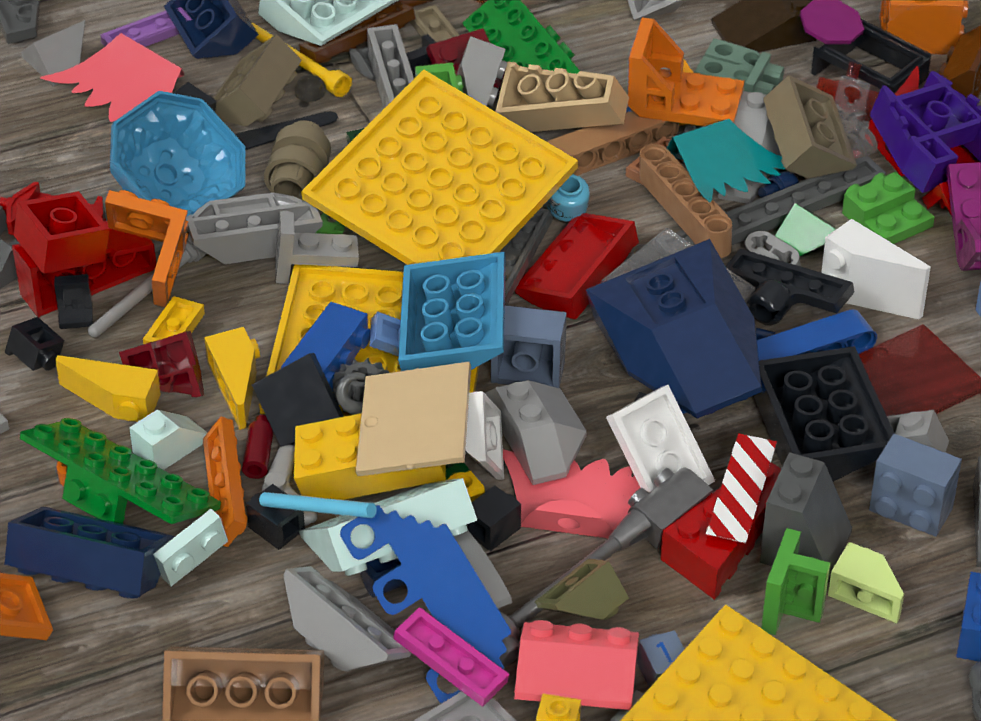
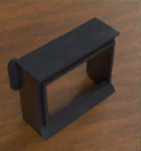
M862 18L864 31L851 44H824L819 49L815 46L813 49L811 74L816 76L833 64L879 89L886 85L893 93L904 84L916 66L919 67V85L927 80L932 54ZM856 47H859L901 70L891 78H888L846 55Z

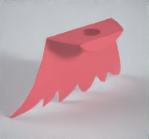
M120 33L108 45L84 62L67 70L40 78L54 83H79L71 91L72 93H82L93 89L84 106L94 107L111 102L108 117L109 121L113 122L158 91L172 93L177 78L184 76V72L179 66Z
M503 449V460L509 470L516 499L521 503V527L609 539L611 533L628 514V510L631 508L628 504L629 499L640 489L636 477H631L633 471L630 466L620 469L611 476L606 459L592 462L582 470H580L579 465L574 460L570 465L567 477L532 485L514 452Z

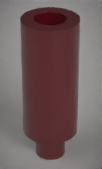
M258 415L256 421H253L248 428L242 472L245 476L252 479L263 478L268 472L274 432L266 415Z

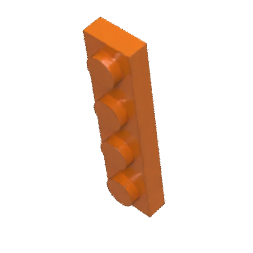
M220 416L203 438L209 495L221 501L220 510L214 512L221 518L228 542L223 546L228 547L238 535L244 532L248 518L245 514L244 489L242 488L240 477L241 465L238 462L237 438L234 432L233 420Z

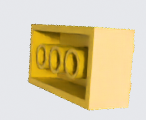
M362 413L295 426L294 480L301 496L346 500L446 480V465L357 476L355 471Z

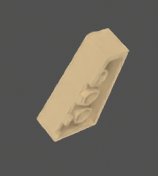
M508 61L495 112L517 125L525 127L529 132L615 125L624 123L629 96L613 75L583 71L574 74L568 73L566 69L555 68L554 71L544 70L538 65L529 64L528 67H522L516 62Z

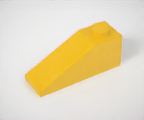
M240 327L204 337L207 363L239 430L247 427L254 390L252 384L255 383L257 375L256 359L260 358V351L255 338L250 339L245 328Z
M57 355L55 361L59 385L113 418L138 422L154 412L161 395L158 370Z

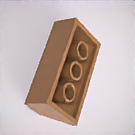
M171 646L164 651L162 721H320L324 682V650Z

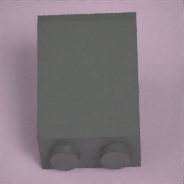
M789 452L766 502L760 563L773 566L786 528L801 532L798 554L830 562L828 583H830L831 571L847 545L852 533V526L825 462Z

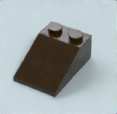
M741 0L714 16L711 20L722 41L752 49L758 53L817 41L815 37L805 32L800 16L801 10L812 0Z

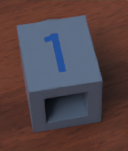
M675 630L663 634H653L639 640L637 665L649 688L684 651V647Z

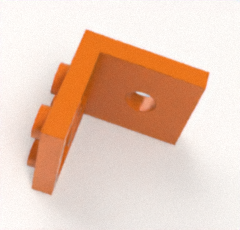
M109 190L105 206L108 227L110 229L163 242L152 277L154 305L166 307L189 234L186 233L188 229V221H186L188 210L172 207L169 203L160 199H151L149 201L138 198L137 195L129 191L120 190L115 192Z

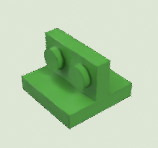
M786 528L766 583L761 629L773 635L777 633L783 613L820 623L824 613L830 562L799 555L801 532Z

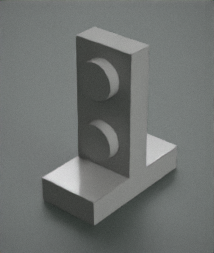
M280 212L275 256L276 283L289 284L291 264L358 267L357 235L294 232V212Z

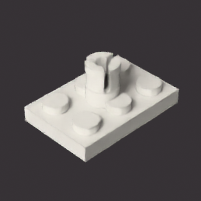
M669 385L658 388L606 417L640 488H644L648 493L657 488L654 485V481L666 468H669L674 473L681 468H688L696 473L706 484L710 485L715 482Z

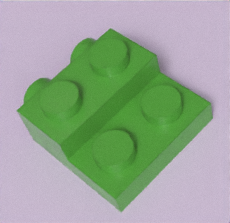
M896 171L888 175L879 173L873 177L870 183L863 186L853 184L844 194L842 214L849 220H855L893 244L933 227L935 218L914 199L916 189Z

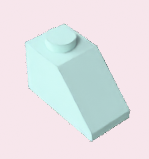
M162 410L152 412L129 427L133 453L143 459L154 461L157 467L163 470L203 445V438L208 433L189 417Z

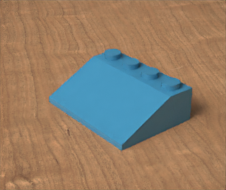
M505 252L404 265L398 358L401 371L470 362L472 370L504 352Z

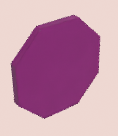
M813 0L800 13L805 32L825 44H851L864 31L859 12L840 0Z

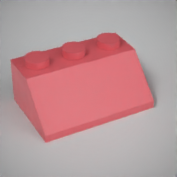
M537 620L532 623L524 622L520 639L514 699L540 702L542 693L580 699L581 706L630 710L632 708L636 677L639 633L630 632L628 629L621 627L606 630L591 628L585 624H573L571 626L553 625L545 620Z

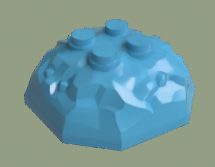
M158 91L113 122L111 126L110 172L123 190L132 192L138 198L145 200L160 199L166 201L172 207L188 210L187 216H189L190 214L193 215L197 209L209 201L232 198L244 189L245 145L203 99Z

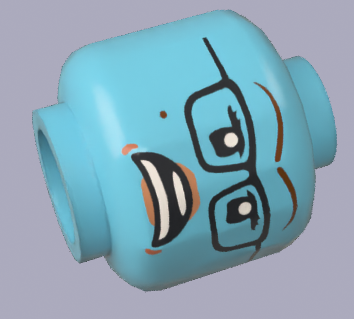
M572 174L547 201V209L550 210L552 216L558 220L570 222L572 218L586 213L590 197L587 182L580 176Z

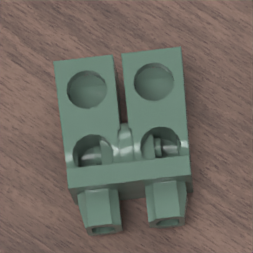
M714 38L694 73L744 80V91L759 92L767 95L783 80L784 67L771 64L770 53L762 51L760 54L752 49Z

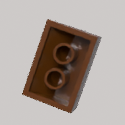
M981 25L961 35L957 45L950 47L947 63H942L939 71L940 75L953 82L951 88L965 97L972 94L979 98L981 94Z

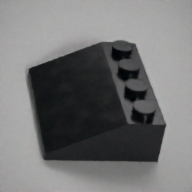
M855 346L759 361L762 392L753 395L771 440L777 441L775 451L782 467L789 452L825 462L831 479L834 482L877 461L890 438L895 433Z

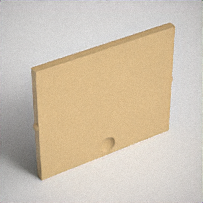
M470 362L366 376L355 471L357 476L465 462L471 377Z

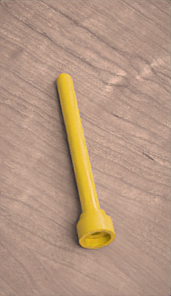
M252 23L259 34L256 39L262 43L274 36ZM288 45L302 60L299 66L324 81L328 92L336 97H343L349 92L352 86V78L341 70L329 71Z

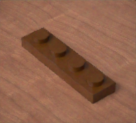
M396 1L322 46L308 41L299 44L300 52L317 63L328 62L332 56L341 52H349L350 49H355L357 45L368 41L367 28L396 24L398 29L403 28L406 23L416 19L414 8Z

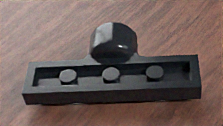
M741 248L725 266L734 282L755 288L748 297L747 303L753 317L764 325L771 326L779 323L791 307L797 303L807 304L837 314L855 292L853 282Z

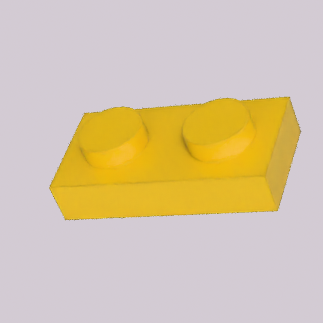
M173 296L144 336L143 344L186 331H191L192 333L205 315L204 304Z

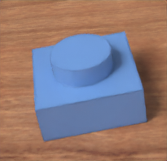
M377 312L371 319L369 346L399 356L401 320Z

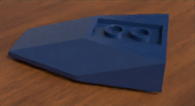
M710 239L586 289L595 322L628 375L653 391L662 386L669 385L679 407L696 419L762 392L755 319Z

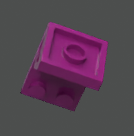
M981 162L949 164L946 170L957 263L961 271L981 270Z

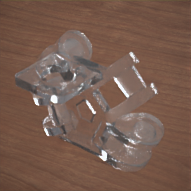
M842 75L839 79L834 101L853 156L857 160L865 155L870 156L877 151L876 138L868 129L870 127V117L865 112L871 85L867 82ZM846 87H855L861 93V98L855 100L854 104L848 102V97L845 94Z

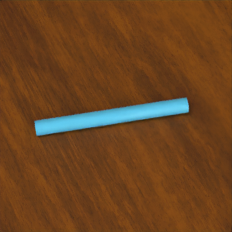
M263 492L259 498L261 506L365 518H373L377 512L376 505L368 502Z

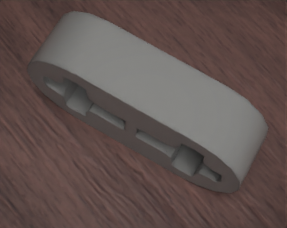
M755 231L746 238L745 247L747 251L784 262L791 261V264L801 266L798 251L771 233Z

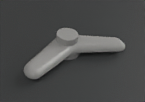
M286 445L278 449L268 474L264 479L262 491L271 484H274L289 495H298L290 486L295 446ZM304 511L305 526L317 520L316 512Z

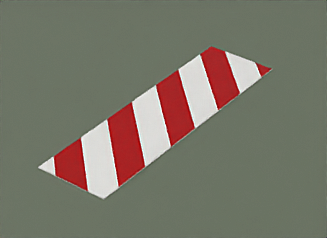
M738 433L706 534L746 543L777 441Z

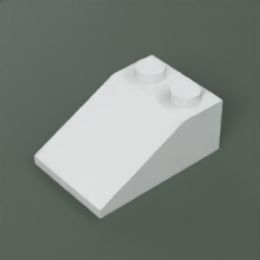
M850 219L825 238L821 273L853 282L855 292L846 302L847 304L918 320L923 317L931 268L929 265L853 219Z

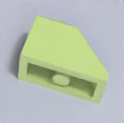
M849 542L831 571L828 596L898 623L904 593L884 555Z

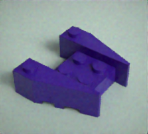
M935 71L930 72L923 88L896 96L886 85L882 86L870 113V117L899 169L922 193L930 191L948 180L946 168L949 164H956L958 156L950 148L964 145L981 162V106L978 105L980 99L972 94L965 97L951 88L953 82Z

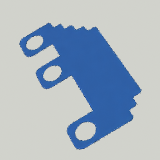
M376 505L377 512L373 518L357 517L341 528L340 536L355 559H364L389 543L402 564L376 580L373 584V592L386 613L390 615L397 614L422 598L436 620L504 670V665L499 658L502 654L506 653L507 648L503 643V639L511 634V629L447 524H442L437 528L432 525L430 520L419 524L412 515L402 519L396 510L386 514L380 505ZM362 524L370 526L375 533L374 542L365 549L357 548L351 542L352 530ZM393 579L402 580L408 589L405 600L398 604L388 602L383 594L386 583ZM433 669L427 672L426 680L440 703L461 692L460 689L454 693L442 692L437 685L439 673Z

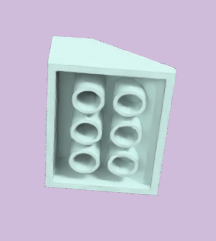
M260 0L258 14L277 31L322 46L398 0Z
M463 478L424 484L374 503L375 505H380L386 514L396 510L402 519L412 515L419 524L426 520H430L435 528L442 524H447L453 536L468 531L466 524L477 521ZM340 515L299 531L301 538L332 572L345 571L346 576L368 569L366 562L379 558L380 563L396 559L397 556L388 543L364 559H355L340 536L341 528L357 518L355 516ZM358 525L351 532V542L357 548H368L374 542L375 533L368 525Z

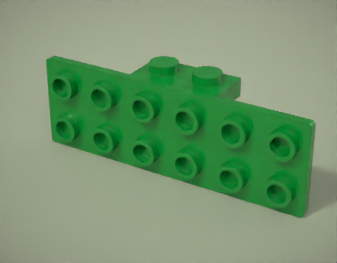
M488 0L463 21V25L469 32L484 28L491 44L505 48L502 60L506 62H516L522 67H528L529 64L538 65L544 70L554 71L555 68L566 69L568 73L578 74L580 71L571 60L575 54L564 41L558 45L557 42L561 39L550 25L544 28L521 0Z
M63 418L59 422L48 425L39 424L35 428L20 432V440L68 466L62 499L95 518L123 524L127 500L169 524L201 516L210 509L213 511L220 510L221 501L210 496L208 491L195 488L183 481L181 476L166 472L157 467L154 461L135 455L130 448L115 444L106 439L107 437L103 433L86 428L77 419Z

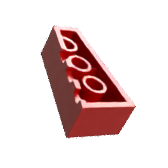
M114 229L109 230L105 262L60 270L55 273L43 274L21 244L12 245L20 295L37 317L58 310L54 277L88 274L91 295H94L155 270L157 264L155 246L150 239Z
M772 462L770 463L746 543L706 534L721 488L719 487L663 529L661 560L715 600L721 592L722 585L727 579L732 578L737 571L740 561L745 555H749L755 547V541L763 533L766 502L781 468Z

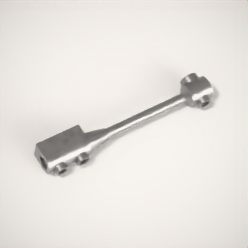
M666 468L654 481V485L657 488L650 493L644 488L638 489L628 501V504L631 506L628 514L611 533L607 541L511 616L500 612L511 629V634L503 639V643L507 648L506 653L502 654L499 658L504 667L510 665L519 656L521 639L519 628L524 625V622H528L543 610L538 608L535 603L538 598L587 559L607 560L615 552L621 551L643 539H646L658 549L662 546L663 529L709 496L713 489L688 468H681L676 473Z

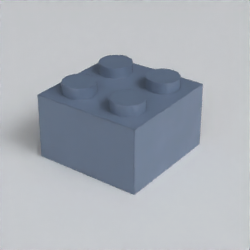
M505 305L504 352L491 359V383L509 385L515 382L530 380L560 388L565 365L566 312Z
M893 434L876 461L869 511L937 537L953 509L962 459Z

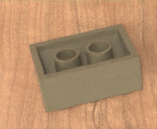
M277 34L237 62L213 97L217 101L215 113L224 122L245 127L256 120L259 122L264 121L273 111L271 105L276 103L285 94L283 87L288 85L297 76L295 70L302 60Z
M788 75L763 98L767 117L775 134L774 139L782 156V164L790 173H796L809 179L853 170L857 166L832 95Z

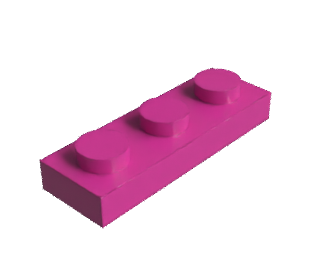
M420 607L394 632L395 641L482 707L508 682L509 674Z

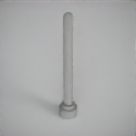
M190 234L179 268L187 262H198L207 254L193 245ZM153 274L88 328V334L93 338L99 337L153 291Z

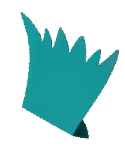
M730 119L673 136L666 148L676 159L684 161L698 191L709 202L713 198V188L721 195H726L724 182L736 190L748 192V186L744 178L753 182L771 184L761 171L770 175L780 176L781 174L774 168L786 169L782 164L781 156L765 149L746 135Z

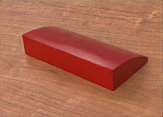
M583 213L578 217L572 218L523 276L515 289V293L541 309L566 312V318L576 320L590 303L586 289L608 281L639 243L635 221Z

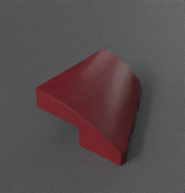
M191 331L119 352L123 365L158 370L160 391L188 394L195 398L204 395L200 365Z

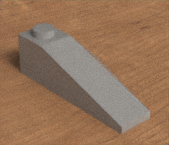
M743 91L735 125L765 149L781 156L778 144L774 139L775 134L771 122L767 117V110L763 100L766 94ZM761 171L767 179L770 177V174ZM744 178L748 186V192H742L724 182L726 195L723 196L719 193L718 199L748 204L758 195V189L765 186V184Z

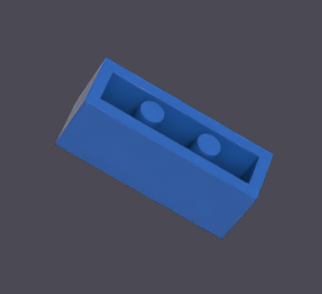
M330 302L281 368L309 353H315L333 391L334 373L339 372L341 364L351 365L360 349H364L369 343L371 330L368 329L367 313Z

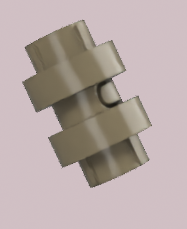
M303 120L288 125L278 132L264 173V181L270 193L290 195L302 200L301 191L328 165L331 156V144L320 126L311 121Z

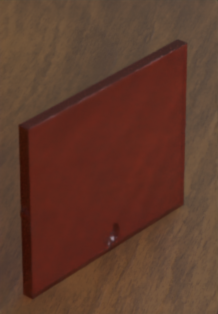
M924 324L858 354L886 416L934 410L938 414L981 393V377Z

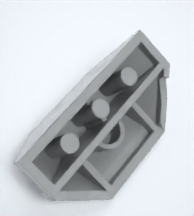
M274 192L209 201L197 209L193 215L190 214L186 217L193 245L223 264L275 257L280 212H294V232L315 233L323 224L318 209L294 196Z
M527 380L497 387L486 392L485 394L501 410L502 433L532 485L567 477L570 465L576 458L587 436V431L562 390Z
M309 566L285 570L283 576L294 629L306 638L305 641L311 647L324 650V654L331 659L330 662L334 667L342 671H351L411 656L412 653L394 640L395 630L346 590L333 581L324 579L316 569Z

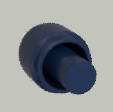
M788 171L781 172L780 176L773 175L768 179L771 184H765V186L758 189L759 197L763 198L799 183L798 178L795 174Z

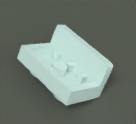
M212 509L208 510L153 554L161 577L171 587L228 542L220 516Z

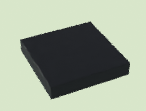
M309 353L252 384L280 447L295 443V426L344 417L315 353Z

